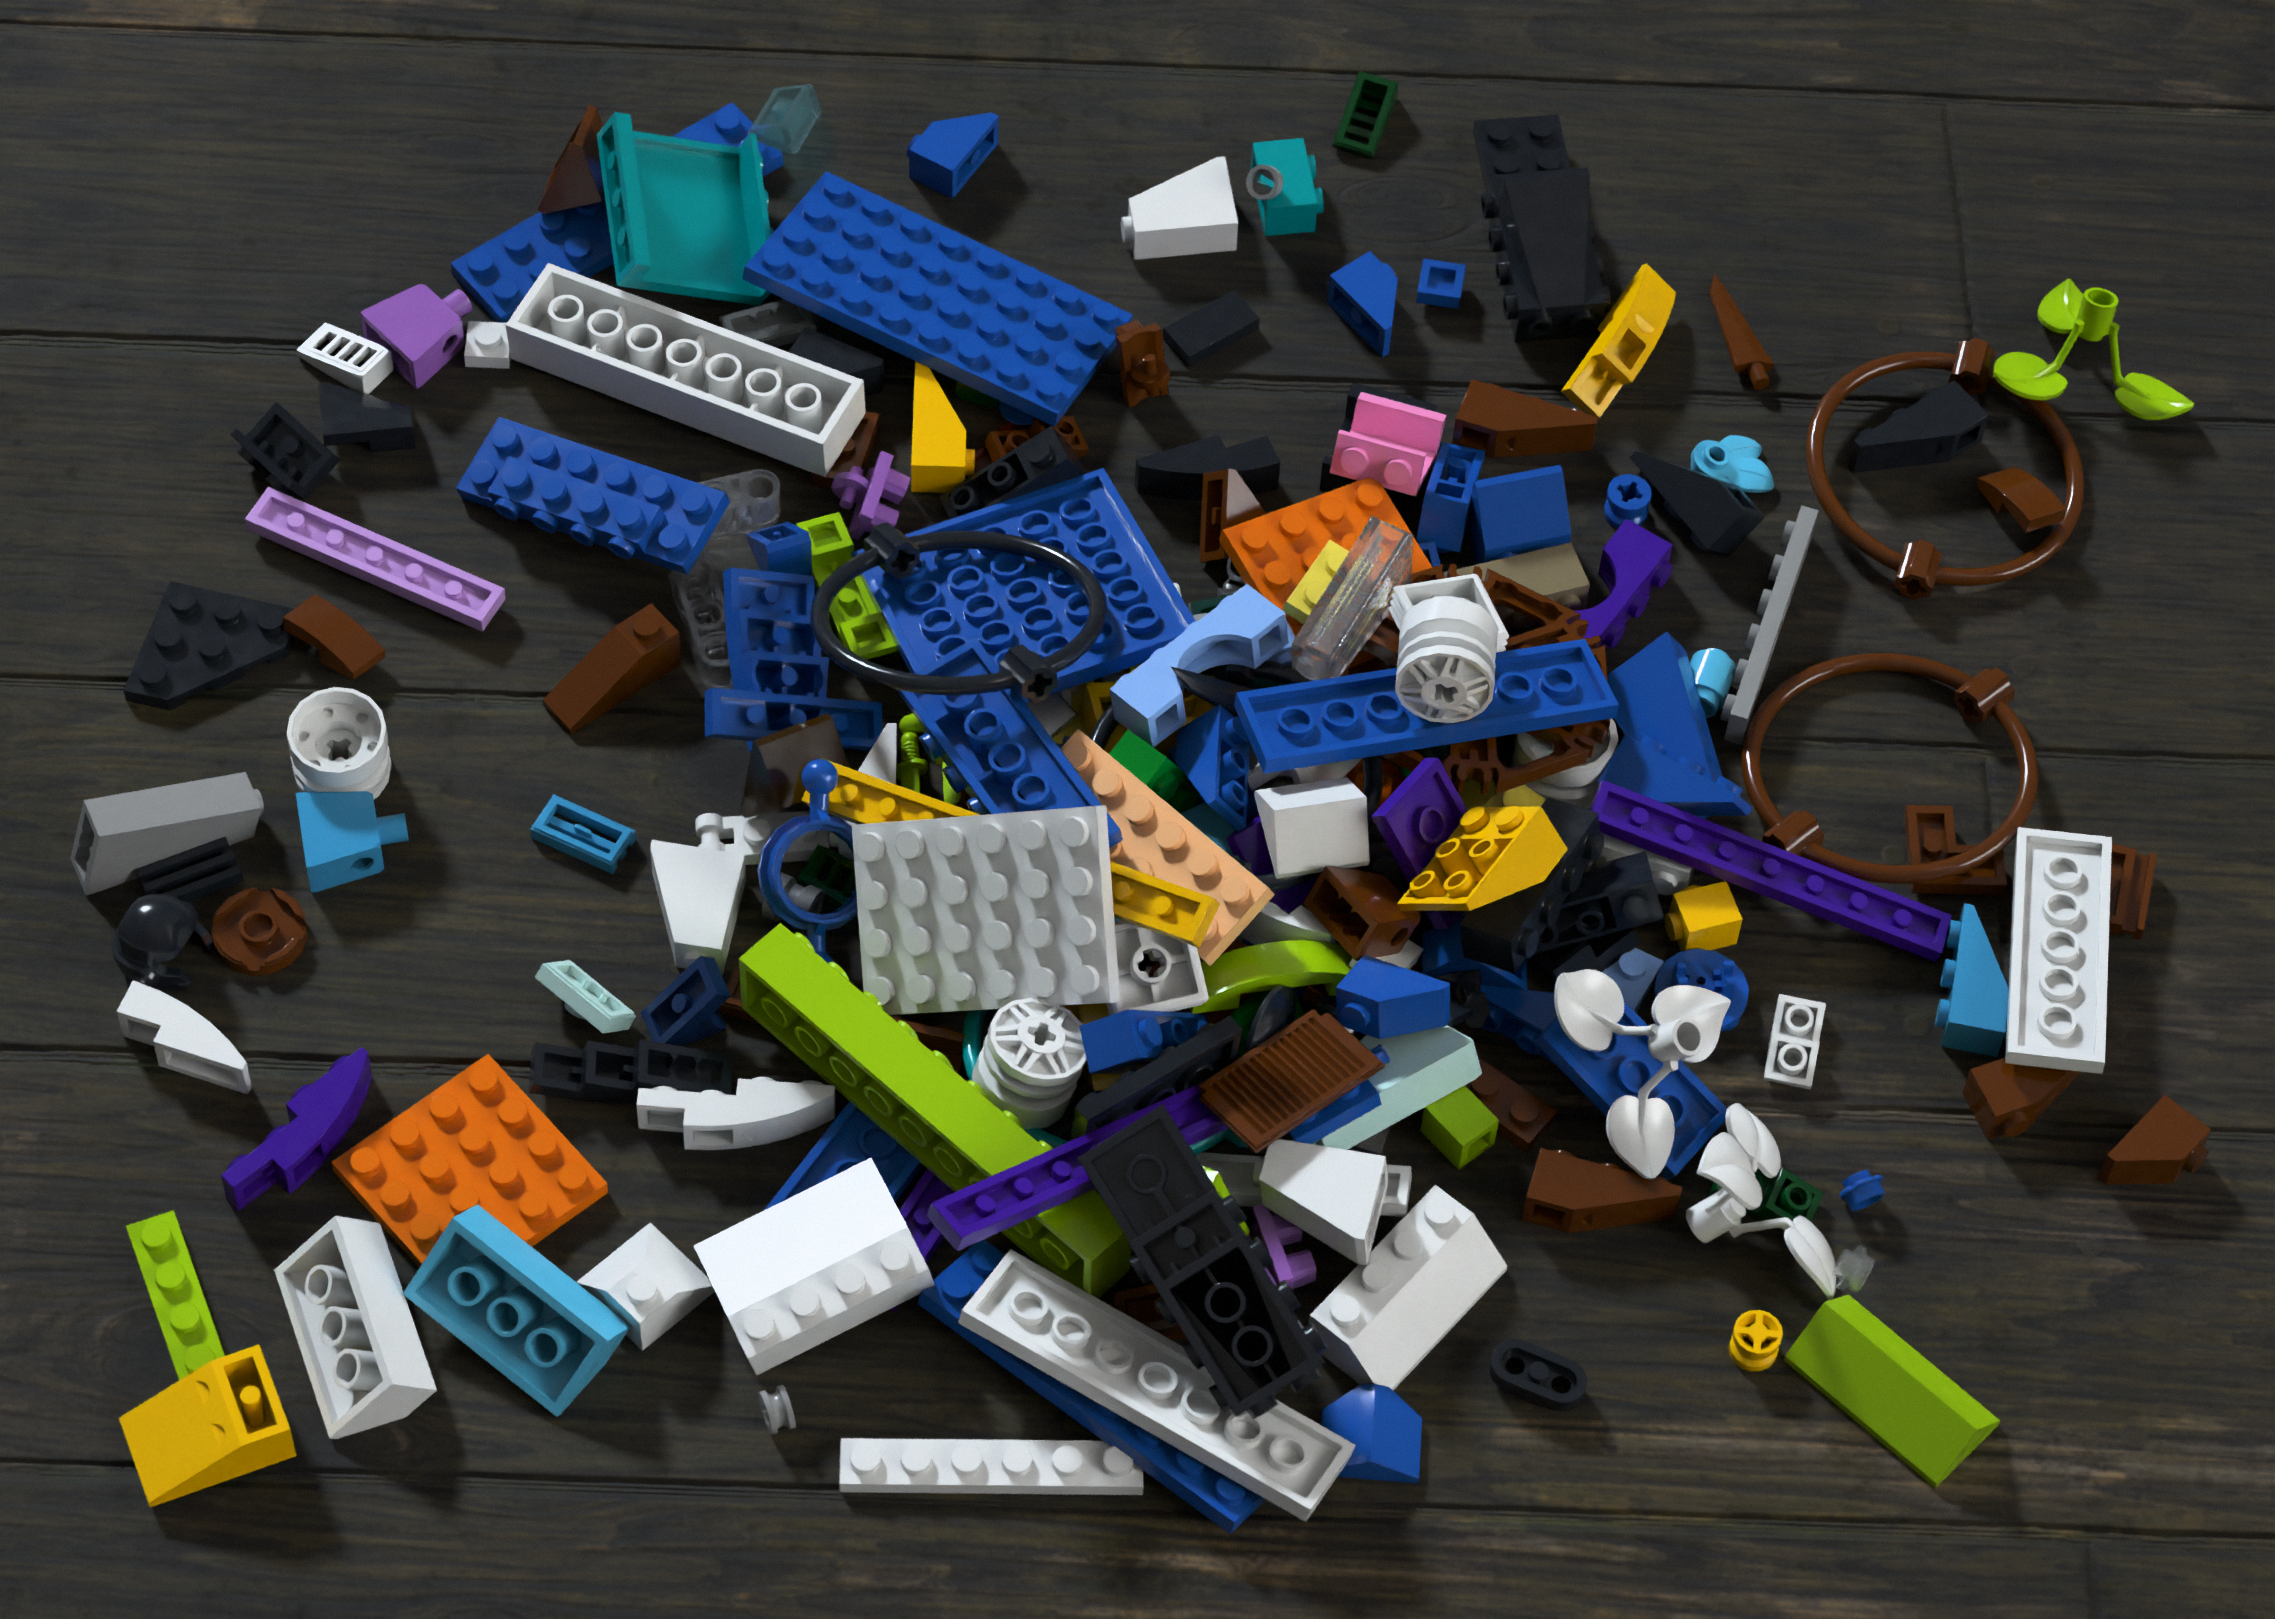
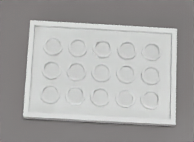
M1106 805L852 825L863 991L872 993L880 1001L888 1015L1000 1009L1014 1000L1026 998L1046 1000L1050 1004L1048 1006L1120 1002Z

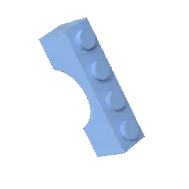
M1248 584L1233 595L1225 597L1215 609L1199 621L1191 623L1181 635L1165 647L1157 649L1147 661L1130 674L1123 675L1110 688L1114 719L1154 748L1187 722L1183 700L1185 686L1171 667L1195 673H1201L1206 669L1227 664L1242 665L1256 669L1289 643L1285 612Z

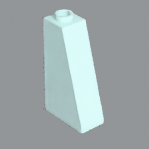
M1448 1025L1383 1039L1366 1035L1360 1042L1369 1050H1372L1379 1044L1382 1045L1390 1059V1063H1386L1385 1068L1368 1078L1379 1092L1382 1105L1313 1144L1347 1150L1477 1079L1482 1074L1473 1039Z

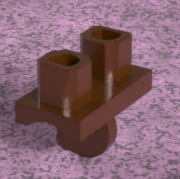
M1139 321L1118 326L1115 329L1124 402L1128 407H1132L1146 397L1169 394L1168 382L1171 375L1169 366L1165 363L1162 329L1155 322L1143 327Z

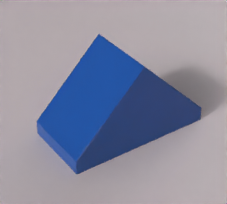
M785 522L746 534L748 544L761 571L812 576L811 539L808 531L790 522Z

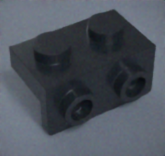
M277 402L274 403L247 435L237 428L230 434L242 445L237 453L256 469L263 465L270 472L265 479L272 486L286 495L293 491L304 500L310 496L341 460Z

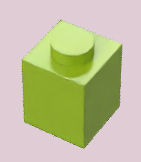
M1465 1085L1423 1108L1420 1131L1458 1170L1495 1144L1499 1119Z

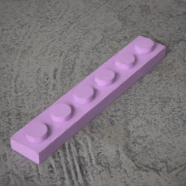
M270 487L265 490L245 518L246 530L482 632L506 599L505 588Z

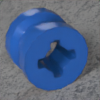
M1632 474L1620 475L1614 478L1609 483L1606 494L1607 499L1603 511L1606 521L1616 529H1619L1626 519L1642 527L1647 520L1649 512L1648 507L1652 496L1651 487L1644 479Z

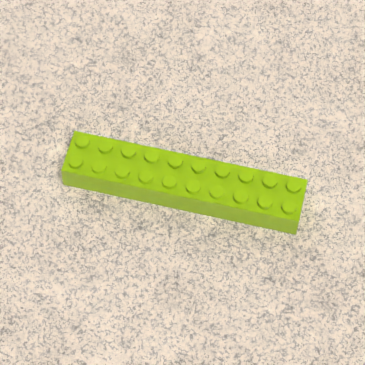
M780 923L739 958L742 1008L830 1085L835 1086L837 1091L954 1192L1053 1149L1048 1143L1044 1141L1037 1142L1025 1132L1022 1123L1013 1113L1007 1110L1002 1112L991 1103L986 1092L979 1084L972 1080L967 1082L957 1074L946 1056L937 1050L932 1052L923 1045L915 1031L906 1022L901 1020L896 1022L884 1011L880 1001L868 991L862 993L849 982L847 974L835 962L827 963L815 953V949L810 941L801 933L796 932L793 934ZM1096 1189L1001 1231L1041 1267L1098 1299L1130 1271L1131 1263L1128 1258L1131 1257L1132 1248L1104 1200L1096 1192Z

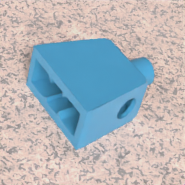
M368 791L295 793L311 893L380 873L384 870L381 845L409 841L405 813L376 817L373 794Z

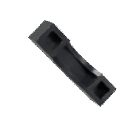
M1547 797L1541 807L1568 850L1543 882L1468 911L1459 924L1463 956L1465 958L1515 974L1526 957L1530 958L1534 954L1541 934L1548 925H1553L1556 922L1562 903L1569 893L1577 891L1584 871L1590 862L1596 861L1602 853L1604 835L1600 833L1599 813Z

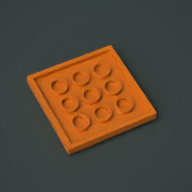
M1370 477L1222 530L1219 537L1220 543L1244 583L1248 584L1281 610L1329 540L1369 563L1364 574L1346 600L1352 598L1353 593L1432 568V565L1382 484ZM1346 600L1343 602V604L1337 612L1343 614ZM1285 613L1286 620L1303 650V653L1297 656L1299 663L1296 669L1306 672L1319 680L1329 678L1328 632L1330 623L1320 635ZM1353 651L1348 655L1349 668L1376 658V656L1365 651Z
M489 1054L476 1061L331 1162L333 1172L419 1268L452 1218L477 1204L533 1247L608 1193V1183Z

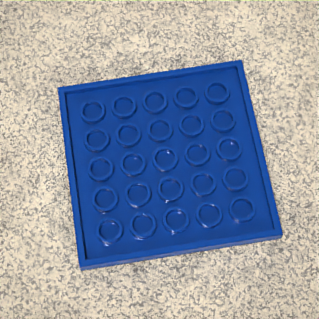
M1104 468L905 534L906 537L937 532L984 531L1020 536L1064 551L1084 564L1095 575L1103 588L1107 601V618L1103 631L1093 646L1082 657L1057 672L1058 686L1049 695L1144 663L1157 649L1168 645L1181 635L1191 623L1196 621ZM864 548L851 552L852 558L865 552ZM950 549L920 553V563L913 568L911 575L908 577L896 579L879 566L860 575L878 613L881 612L895 644L912 674L975 637L998 667L999 662L1005 658L1010 648L1022 644L1043 659L1064 647L1077 636L1085 625L1089 612L1085 593L1064 572L1039 560L1002 551ZM1022 698L1025 703L1030 702L1027 698Z

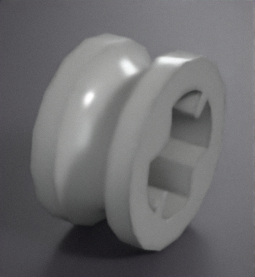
M784 1385L777 1386L776 1392L773 1394H768L765 1390L758 1392L761 1411L770 1435L777 1434L778 1428L781 1426H786L789 1430L796 1428L792 1405Z

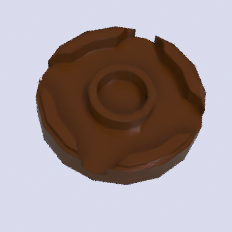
M257 887L248 888L228 897L216 910L211 931L214 950L222 963L238 973L253 976L273 974L290 966L303 952L308 938L305 913L297 900L284 891L270 888V891H258Z

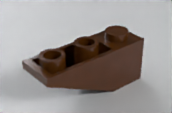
M1471 379L1455 418L1452 444L1484 450L1485 456L1492 458L1591 451L1594 444L1598 417L1586 414L1578 409H1570L1546 402L1535 396H1527L1503 389L1495 384Z
M1540 1148L1526 1196L1522 1221L1566 1233H1575L1674 1219L1682 1186L1671 1184L1668 1180L1656 1176L1654 1179H1645L1638 1174L1624 1171L1615 1164H1598L1583 1160L1564 1150L1551 1151Z

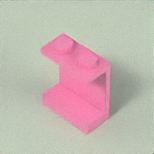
M1361 392L1357 398L1350 432L1339 430L1329 473L1357 481L1370 477L1380 482L1383 488L1416 496L1438 455L1446 415Z

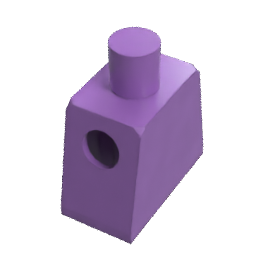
M418 284L361 311L363 336L365 339L391 351L393 368L412 386L418 389L463 348L465 342L461 318L472 312L473 306L467 295L460 289L455 290L441 300L426 285Z

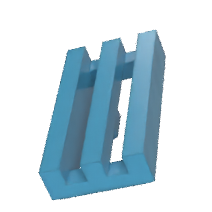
M554 794L530 828L531 838L611 874H614L618 868V860H623L626 856L628 845L632 846L636 840L635 830ZM558 813L584 826H587L593 830H596L602 834L614 838L617 840V842L613 843L607 839H604L598 835L591 833V830L588 828H585L579 824L573 825L571 823H568L562 819L553 816V814Z

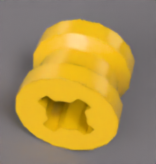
M1750 1310L1743 1313L1736 1320L1729 1343V1354L1736 1365L1750 1372H1760L1770 1368L1776 1360L1783 1337L1782 1326L1778 1319L1762 1310Z

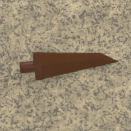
M1714 273L1709 296L1731 358V365L1735 372L1748 374L1756 390H1762L1770 384L1766 371L1772 370L1774 363L1765 352L1727 289Z

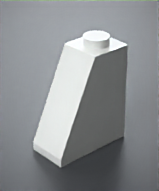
M1216 157L1129 198L1128 216L1121 217V232L1123 243L1131 242L1134 260L1236 251L1238 219L1225 157Z
M652 840L650 846L652 874L676 967L687 969L699 956H706L715 959L723 975L746 883L745 855Z
M1277 1139L1268 1145L1266 1155H1258L1253 1174V1183L1260 1185L1262 1205L1355 1263L1368 1265L1388 1186L1386 1156Z

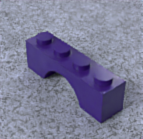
M1628 519L1623 522L1603 547L1598 575L1608 587L1610 596L1595 607L1575 611L1581 614L1580 619H1586L1588 622L1586 635L1583 638L1599 635L1601 638L1599 647L1605 645V649L1607 646L1614 648L1624 634L1625 624L1631 616L1638 618L1649 601V593L1654 587L1662 588L1668 580L1673 569V565L1669 563L1673 544Z

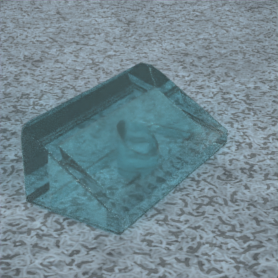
M813 84L775 88L750 128L748 135L750 133L756 134L757 142L786 153L797 154L821 114V107Z

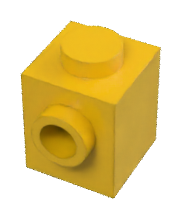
M1727 881L1703 887L1692 885L1678 893H1674L1669 913L1665 914L1664 918L1670 940H1677L1681 951L1697 948L1715 950L1737 944L1743 920Z

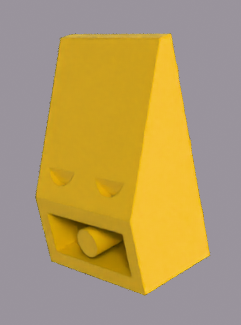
M1541 806L1475 807L1461 817L1458 827L1447 841L1443 842L1436 849L1435 856L1425 869L1413 878L1409 885L1410 888L1397 904L1402 911H1471L1543 882L1568 848Z
M259 1344L208 1362L119 1417L150 1508L296 1457L291 1429Z

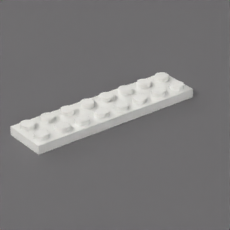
M1011 1249L961 1311L958 1323L1305 1522L1342 1471L1355 1448V1444L1277 1401V1406L1254 1420L1251 1419L1248 1413L1242 1417H1236L1232 1410L1224 1414L1209 1390V1387L1215 1384L1205 1366L1197 1370L1181 1345Z

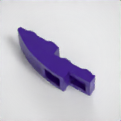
M360 1047L350 1056H343L336 1060L328 1072L313 1084H306L300 1087L293 1094L290 1101L286 1103L289 1124L272 1130L264 1143L248 1155H240L228 1165L226 1171L221 1174L226 1199L238 1211L277 1182L290 1195L308 1180L339 1146L356 1120L372 1080L369 1055L363 1047Z

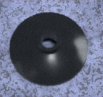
M1278 985L1266 996L1252 1022L1244 1054L1295 1021V994L1291 987Z

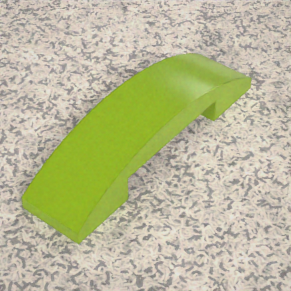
M840 512L796 523V526L808 531L810 535L812 576H815L814 583L817 591L837 568L852 559L851 552H854V544ZM859 575L836 595L829 610V620L841 644L861 658L868 660L896 652L898 648L881 612L878 613Z
M1310 940L1269 942L1223 953L1211 967L1205 962L1201 963L1209 998L1204 1004L1191 1007V1013L1235 1009L1239 1006L1240 994L1273 990L1278 985L1299 987L1324 984L1328 994L1336 996L1337 985L1352 969L1348 965L1353 957L1342 945Z

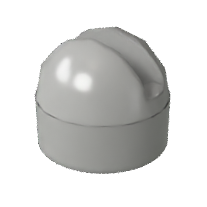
M1270 165L1255 166L1249 171L1246 178L1248 192L1251 196L1260 200H1271L1277 197L1284 186L1282 174L1277 168ZM1261 174L1274 182L1273 188L1258 181Z

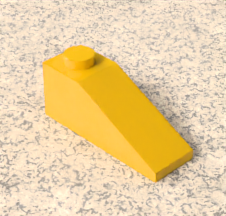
M915 361L911 492L946 493L965 481V476L974 475L975 449H966V429L930 368Z

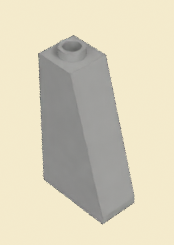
M246 772L84 800L70 859L85 895L94 894L137 879L136 869L222 837H226L229 846L254 837L259 817H262L264 813L262 795L258 789H253Z

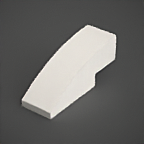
M134 980L132 981L117 1010L124 1037L154 1046L158 1064L161 1067L245 1094L249 1093L252 1085L247 1062L234 1045L210 1021L188 1005L166 993Z

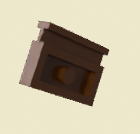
M2112 844L2109 933L2120 935V932L2134 934L2133 938L2140 940L2145 927L2157 854L2150 852L2149 856L2136 853L2137 849Z

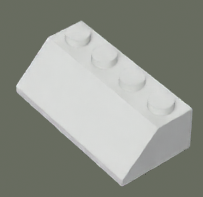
M1435 1185L1371 1251L1368 1265L1358 1264L1310 1314L1309 1324L1312 1323L1328 1348L1320 1354L1360 1385L1379 1384L1394 1390L1506 1272L1507 1265L1474 1213Z
M335 1215L274 1270L328 1436L331 1439H339L405 1418L437 1391L380 1223Z

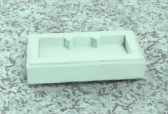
M571 960L544 963L535 976L538 981L565 1002L564 1006L568 1012L580 1019L587 1020L602 1033L628 1030L636 1017L631 1009Z

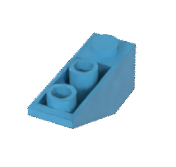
M1964 903L1959 921L1950 920L1947 932L1946 948L1954 950L1952 960L1945 959L1940 987L1948 988L1947 1000L1941 998L1939 1000L1935 1027L1943 1028L1941 1047L1997 1057L2006 1033L2009 988L1974 905Z

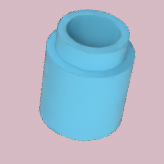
M1708 648L1695 652L1690 662L1705 718L1715 716L1717 711L1723 708L1736 672V665L1727 653L1717 648Z

